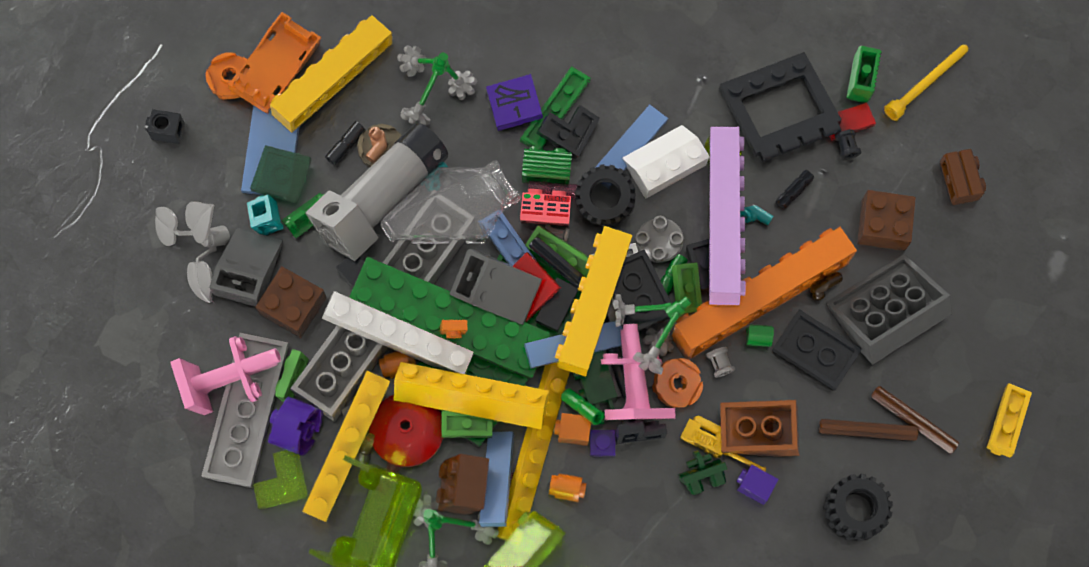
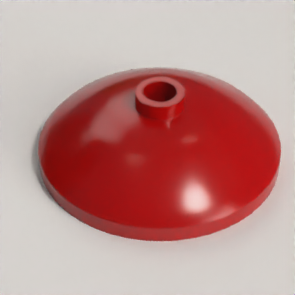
M391 395L380 403L369 427V437L372 446L382 459L392 465L400 467L420 465L433 457L442 444L441 412L435 408L395 401L394 395ZM408 422L410 427L407 430H403L401 424Z

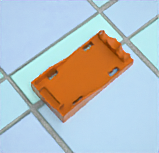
M283 12L273 22L254 52L228 84L229 90L266 114L271 110L270 104L275 97L273 93L276 92V89L280 87L278 94L285 92L319 47L321 41L319 35L312 31H307ZM272 34H274L275 36H274L273 39L270 41L269 38L271 37ZM304 52H305L306 54H305V56L303 57L302 61L299 60V59H301L302 55H303ZM246 68L249 69L245 75L242 74Z

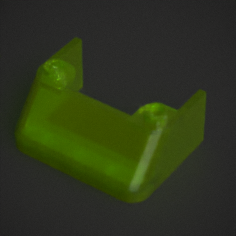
M345 455L344 461L361 468L358 481L362 487L369 489L352 537L340 536L332 545L330 553L310 548L309 554L334 567H394L422 492L421 484L419 481L408 476Z
M535 510L531 513L526 511L517 521L519 527L484 567H539L558 544L560 546L564 544L566 532Z

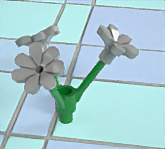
M405 46V54L400 53L397 56V60L403 62L400 65V70L402 72L407 71V75L410 77L414 76L416 71L419 73L423 72L425 69L423 64H432L433 74L420 102H417L415 107L410 109L403 108L401 111V118L408 120L413 125L416 122L425 126L430 124L431 119L426 117L423 111L426 107L425 102L438 75L448 72L452 76V79L448 81L450 87L448 91L451 96L457 94L459 100L465 99V93L472 95L475 92L471 86L477 84V79L472 77L473 74L470 71H465L463 74L460 71L454 72L449 65L448 55L444 52L435 58H426L425 55H420L421 48Z
M615 294L613 306L617 309L616 327L624 324L626 315L635 314V312L665 310L670 317L667 325L661 330L655 331L653 328H650L646 332L647 336L643 338V343L651 344L649 346V353L642 354L637 352L633 357L635 361L640 363L639 367L641 369L647 370L649 368L653 373L662 374V362L657 357L658 355L666 356L667 351H673L674 346L671 344L673 338L669 334L677 319L692 304L687 296L679 302L676 300L673 304L666 303L635 307V304L625 305L621 294Z
M425 494L423 500L415 497L412 501L415 507L408 509V514L415 516L413 523L419 526L424 522L425 527L429 531L430 554L427 556L428 561H421L419 567H448L447 562L444 560L438 561V555L435 554V531L440 529L443 523L471 527L472 530H477L475 534L476 540L483 541V543L488 545L492 543L491 537L496 538L499 533L494 527L480 526V513L478 514V520L473 521L442 516L440 512L436 511L439 503L436 500L431 502L432 496L430 494Z

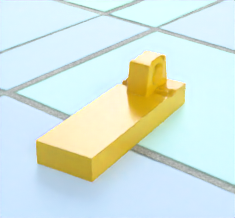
M1010 383L1007 384L987 445L991 453L998 456L1002 454L1009 458L1012 457L1032 392Z

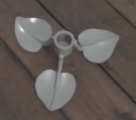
M198 201L188 203L185 219L191 231L177 230V217L169 208H156V232L164 245H174L176 235H193L197 243H201L204 247L209 248L196 258V262L188 264L187 278L192 291L197 297L208 303L213 302L211 297L212 291L209 288L213 278L212 271L202 259L210 253L216 252L217 246L226 245L230 241V234L225 226L210 228L214 204Z

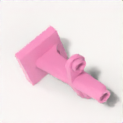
M623 324V330H620L623 359H618V354H603L601 364H623L626 402L622 409L605 410V420L675 418V408H650L645 371L639 367L640 363L633 359L637 352L642 353L638 324Z
M235 336L229 339L235 363L201 374L200 368L197 365L180 358L171 361L170 363L185 409L202 415L213 412L208 393L240 379L251 402L257 401L262 396V392L258 383H253L250 376L277 366L281 362L278 350L274 348L245 359L244 351L247 350L245 341L242 337L237 338Z

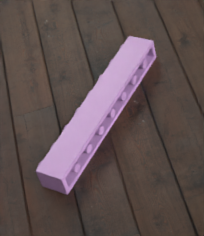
M710 127L709 305H740V296H745L746 283L741 281V274H745V259H740V253H745V238H740V232L745 231V217H740V211H744L745 197L740 196V191H744V176H740V171H744V156H740V151H744V137H739V127Z

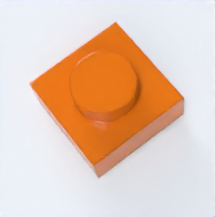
M442 320L440 324V335H446V338L450 339L461 338V334H466L468 330L467 320Z

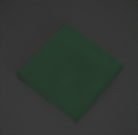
M265 145L250 190L297 203L312 161L311 157Z

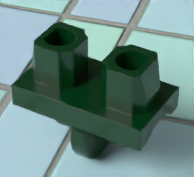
M696 450L692 453L694 459L686 462L690 470L678 474L680 481L686 485L689 493L696 495L704 491L701 479L708 476L713 487L726 484L724 471L727 470V466L720 459L712 461L710 454L701 456L700 452Z

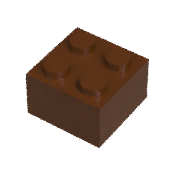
M867 190L862 198L857 244L905 251L912 242L916 197Z
M281 266L255 308L260 316L302 338L327 297L324 289Z
M458 454L443 461L439 469L441 487L436 494V502L439 503L438 511L468 515L484 510L489 458Z

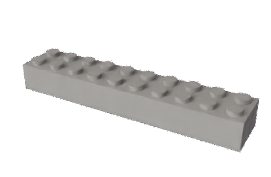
M434 192L383 263L435 284L475 228V217ZM337 325L293 384L291 390L295 396L307 404L319 408L323 415L335 422L342 413L341 409L345 408L344 405L358 391L357 386L361 384L366 371L371 372L378 363V359H381L388 347Z

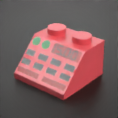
M528 189V193L523 192L521 223L569 226L571 196H566L565 191H552V195L542 194L541 189Z

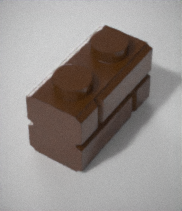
M972 149L944 154L940 164L952 205L980 200L986 191V183L984 178L979 176V159L973 155Z

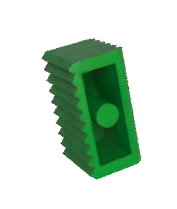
M859 46L853 59L847 99L864 103L870 101L876 87L875 84L882 53L880 49Z
M539 146L524 149L522 183L568 187L572 153L562 148L545 151Z

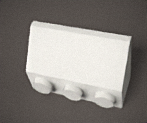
M681 125L622 159L646 199L706 166L710 156L698 137Z

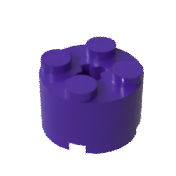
M287 397L279 410L275 409L271 414L270 423L273 426L268 442L295 454L305 455L315 442L314 439H311L314 431L318 433L320 431L323 418L322 411L313 405Z

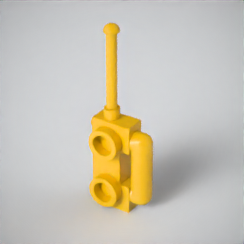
M695 416L693 420L689 418L680 439L704 450L707 454H712L715 458H721L722 454L728 455L766 472L765 466L762 467L738 454L721 452V426L701 416ZM700 427L703 428V429H705V430H707V431H709V432H711V433H713V434H715L716 436H713V435H711V434H709V433H707V432L701 430Z

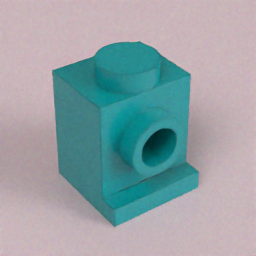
M262 195L258 196L255 200L247 202L250 225L257 233L268 235L284 229L280 221L277 201L271 196Z

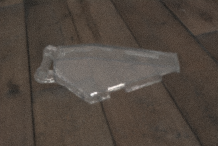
M497 160L488 163L485 167H438L382 219L381 226L391 242L395 240H412V244L450 243L451 240H466V243H485L503 210L520 202L522 195L513 188L501 171V165Z

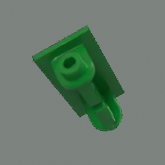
M318 193L282 220L296 239L314 226L305 212L324 194Z

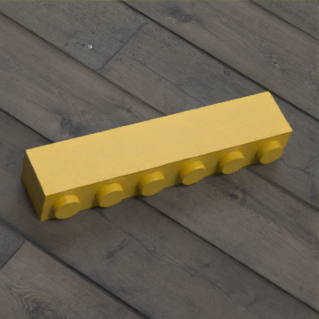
M373 15L367 20L364 19L359 22L356 29L350 35L346 34L343 36L334 49L327 50L318 63L310 65L301 78L293 80L285 92L277 94L272 99L270 104L272 116L291 133L294 132L392 44V32Z
M604 226L602 234H596L593 247L597 248L595 255H589L585 269L589 270L587 278L582 276L578 291L582 292L580 299H574L570 313L574 314L572 322L567 321L563 331V336H566L564 345L559 344L555 358L559 359L557 368L586 377L631 243V234Z
M404 362L400 363L394 378L395 401L542 429L547 409L548 390Z
M368 370L366 371L302 512L322 521H327L390 380Z

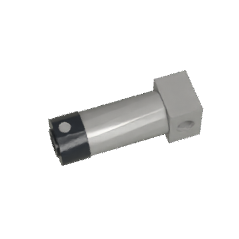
M415 123L341 195L329 190L305 213L327 246L355 261L378 239L373 227L448 158V151L433 131L421 123Z

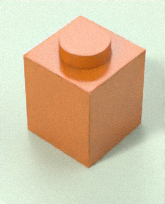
M562 413L561 420H556L554 435H559L558 442L588 446L591 422L582 415Z

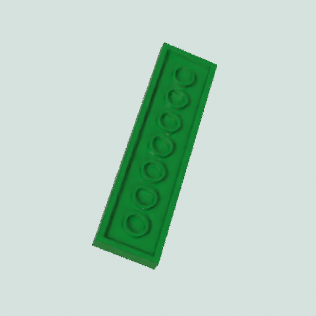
M366 257L349 298L473 351V356L530 380L533 378L536 368H530L524 345L525 343L549 338V332L525 322L523 325L471 305L449 295L451 291ZM442 320H467L468 330L466 334H461V338L450 339L446 338V335H440V324Z

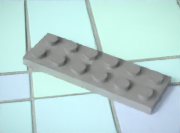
M240 333L239 337L243 338L247 350L244 351L245 359L276 348L281 356V362L277 366L250 376L253 383H258L262 392V396L257 401L251 402L241 379L225 386L202 477L252 488L276 398V384L281 379L289 344L288 342Z

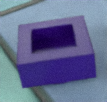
M590 430V456H615V430Z

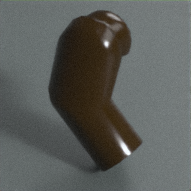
M834 272L813 284L810 289L812 298L814 300L823 299L825 297L824 291L842 282L843 277L841 273Z

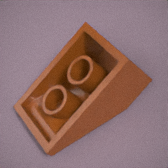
M796 400L720 403L722 453L799 456L798 406Z

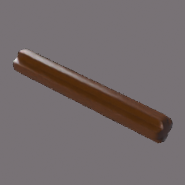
M878 386L873 391L871 397L909 425L916 426L920 433L949 453H953L956 450L959 442L881 386Z
M821 419L819 422V432L821 434L916 441L918 438V428L916 426Z

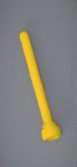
M961 45L900 100H891L884 107L886 115L894 121L902 117L906 106L968 52V46Z

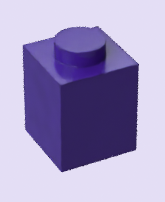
M751 465L748 470L743 468L736 481L740 483L737 491L764 505L779 479Z

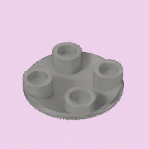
M661 215L644 223L635 236L638 251L645 249L650 261L657 263L667 262L675 258L682 250L684 244L681 228L675 222Z

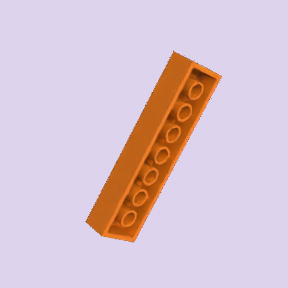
M839 227L833 231L830 228L824 231L817 241L812 242L809 240L799 247L800 251L792 254L789 252L779 259L780 263L772 267L769 264L758 272L760 275L753 279L750 276L743 279L742 281L746 283L745 296H740V305H709V301L701 304L697 308V312L691 316L687 313L678 318L671 336L683 357L688 360L694 358L809 289L824 277L847 266L857 250L843 229Z

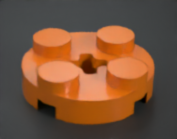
M228 52L216 56L211 61V65L206 70V81L210 90L218 98L227 100L240 97L228 89V84L231 80H225L224 78L227 77V72L230 71L232 74H237L247 61L245 57L242 58L237 56L236 53ZM246 68L242 74L245 75L249 69Z
M684 358L669 359L661 364L663 372L661 375L655 373L652 389L660 401L672 408L686 407L695 403L703 390V381L701 382L699 368L692 361ZM681 377L683 387L676 389L673 383L674 379Z

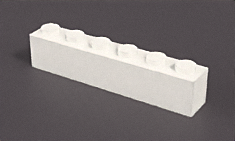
M335 291L322 316V319L440 370L465 374L473 355V351Z

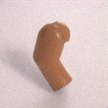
M372 127L368 133L369 137H371L372 148L365 157L371 163H375L387 148L385 133L379 127Z

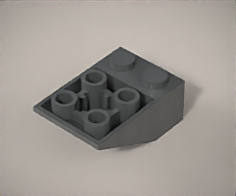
M236 228L216 266L209 286L214 296L256 307L268 288L283 240Z
M468 249L449 295L523 325L542 279L480 251Z

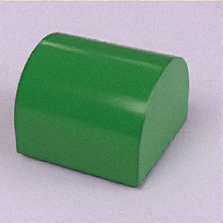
M750 324L746 328V345L772 347L774 327Z

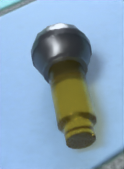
M369 433L364 438L355 457L356 463L363 465L370 461V450L374 443V434Z

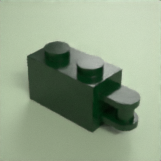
M603 350L593 354L586 377L572 372L574 380H579L581 390H578L579 395L600 411V407L608 405V410H614L613 403L617 402L618 398L608 365L601 364L604 354ZM602 411V412L604 413V418H603L602 422L600 423V425H601V424H604V421H606V420H605V411Z

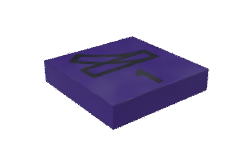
M531 74L486 86L498 131L543 118Z

